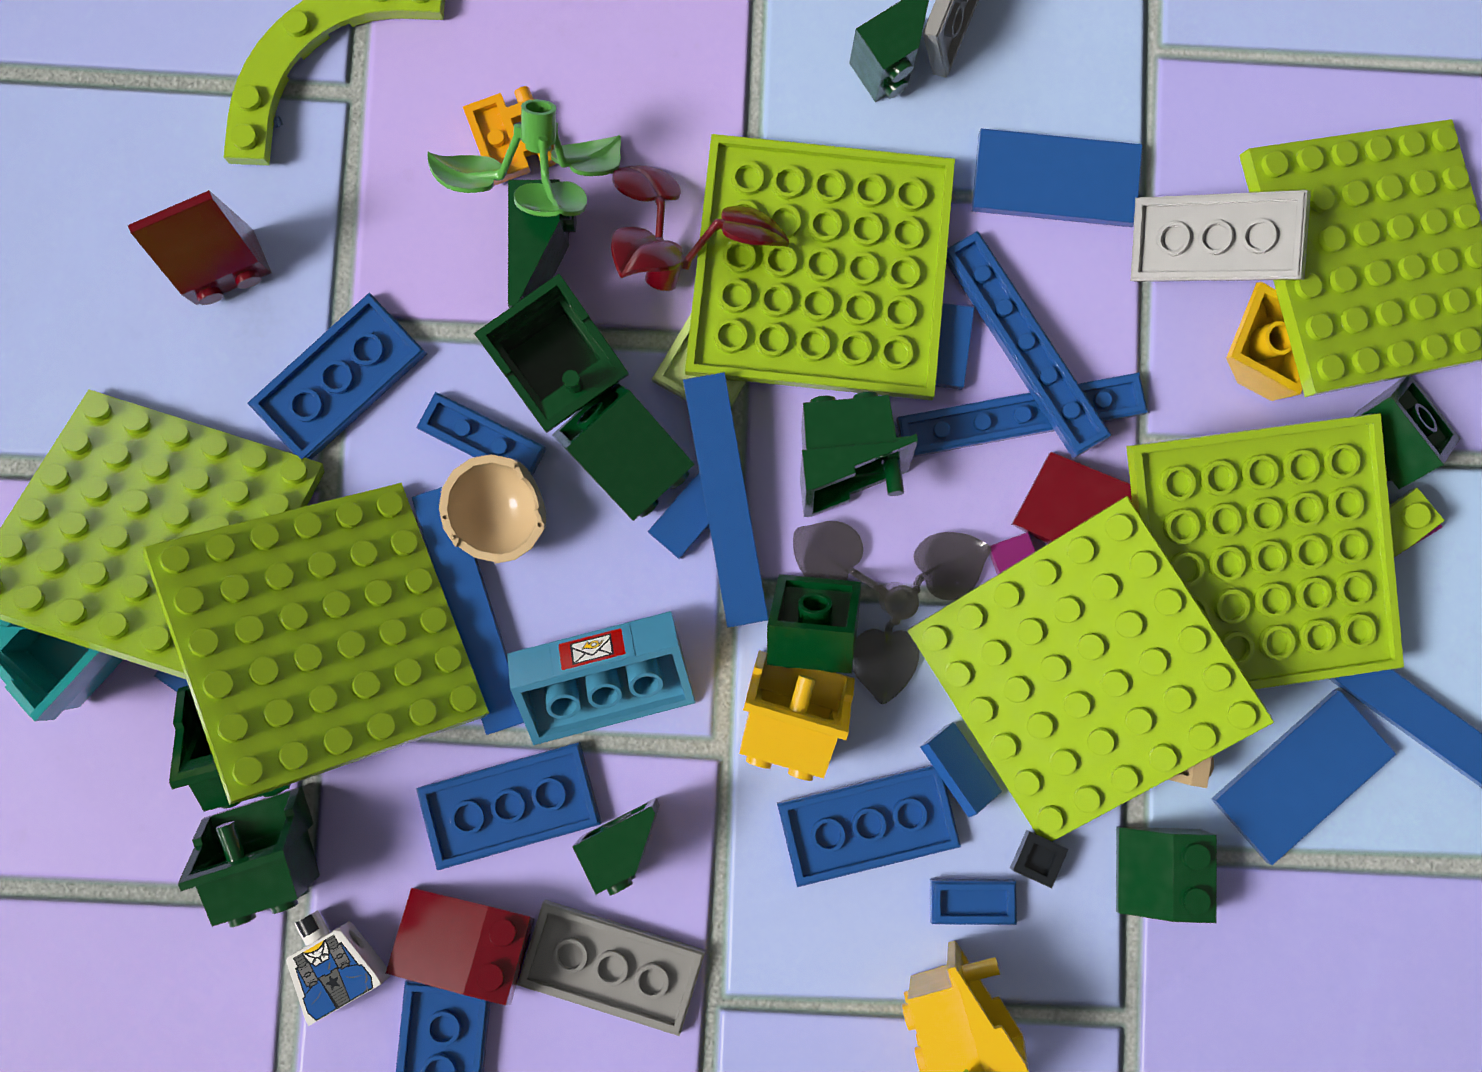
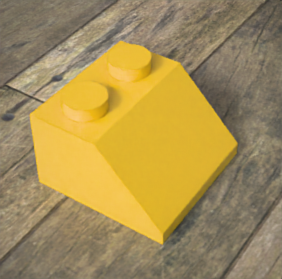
M1260 281L1254 287L1226 360L1238 384L1270 401L1300 395L1303 389L1276 289Z

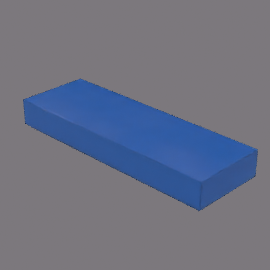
M437 392L434 393L416 427L418 430L472 457L492 454L516 459L528 469L532 477L547 450L545 446Z

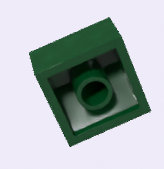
M901 0L856 28L849 64L875 102L885 96L889 99L894 98L908 87L920 45L929 0Z
M1412 376L1401 378L1354 415L1381 414L1387 481H1392L1398 490L1444 465L1461 439Z
M779 574L767 624V665L852 674L862 582Z
M657 798L582 835L572 846L595 895L607 889L609 896L633 884L632 880L636 877L635 874L642 862L660 807Z
M1116 827V912L1170 922L1217 923V835L1201 829Z

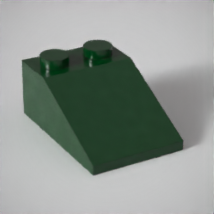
M550 179V182H560V179ZM508 180L509 308L554 277L569 247V232H576V216H564L562 214L550 217L536 216L521 211L515 205L514 192L518 187L529 183L542 184L541 180Z

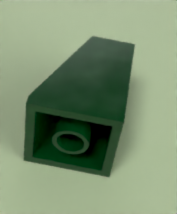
M619 383L577 411L552 434L632 521L638 516L645 517L651 513L659 503L658 498L669 488L675 489L688 478V470L695 465L633 393Z

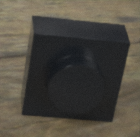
M1026 830L1010 869L1052 889L1069 849Z

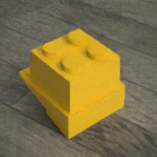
M759 650L743 708L744 711L748 712L739 754L747 756L746 762L757 767L770 769L772 764L789 768L788 774L801 780L813 781L814 776L824 779L837 739L847 741L855 678L836 672L767 665V652Z
M955 940L948 942L947 965L911 975L909 990L904 991L906 1003L902 1004V1009L908 1030L916 1029L918 1046L914 1049L920 1072H963L965 1069L969 1072H1029L1023 1033L999 996L992 998L981 981L984 978L1000 975L996 957L970 963Z

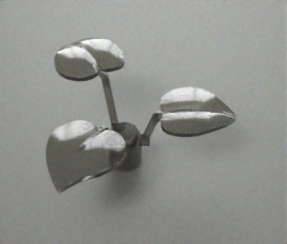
M823 521L798 527L793 533V553L797 565L805 577L847 580L848 574L880 593L879 604L883 611L889 614L891 618L885 625V631L871 628L865 630L857 637L852 668L857 679L880 704H886L896 697L906 687L917 668L920 653L917 645L908 631H893V627L899 625L900 620L908 619L917 612L919 607V597L917 594L921 591L920 586L925 580L926 587L933 596L942 600H957L975 587L991 552V547L987 543L971 535L958 532L936 533L925 538L914 551L915 565L922 573L915 578L912 586L909 587L901 582H891L883 586L854 568L862 559L863 543L860 535L851 526L839 521Z

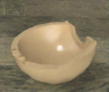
M492 454L470 458L452 471L442 487L439 512L443 529L455 547L461 548L474 558L495 562L494 564L516 560L533 548L546 526V510L541 493L528 469L516 459Z

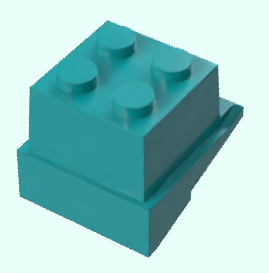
M0 620V678L6 684V690L35 722L55 720L64 710L81 707L124 660Z

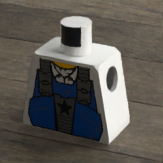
M317 910L294 923L306 946L287 957V966L308 1026L381 985L391 976L385 974L387 966L350 921L330 932Z

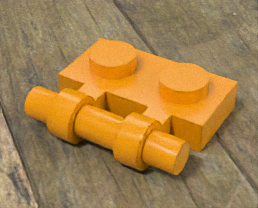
M528 86L520 87L514 91L518 103L506 107L501 93L462 106L481 156L494 158L502 164L514 135L513 124L521 122V105L525 101L534 100ZM520 140L505 178L500 181L494 180V186L530 173L526 157L538 155L540 160V153L528 151L525 148V143ZM551 145V150L548 151L549 167L556 164L551 159V152L554 149V145Z

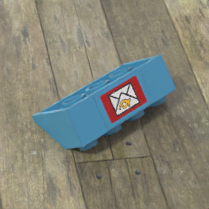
M671 611L507 653L510 690L533 745L695 703L680 639Z

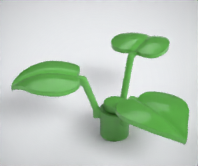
M534 99L525 101L521 105V124H514V135L502 164L494 158L487 156H441L429 151L427 154L428 165L432 175L444 187L462 193L485 192L493 188L494 180L500 181L505 178L518 144L522 140L528 151L540 153L542 184L529 183L518 187L514 192L515 205L521 211L536 216L550 217L559 214L577 216L586 209V193L573 182H550L548 151L551 150V145H554L551 159L561 167H570L571 171L578 175L603 176L612 174L620 166L621 136L561 145L558 123L556 122V106L546 100Z

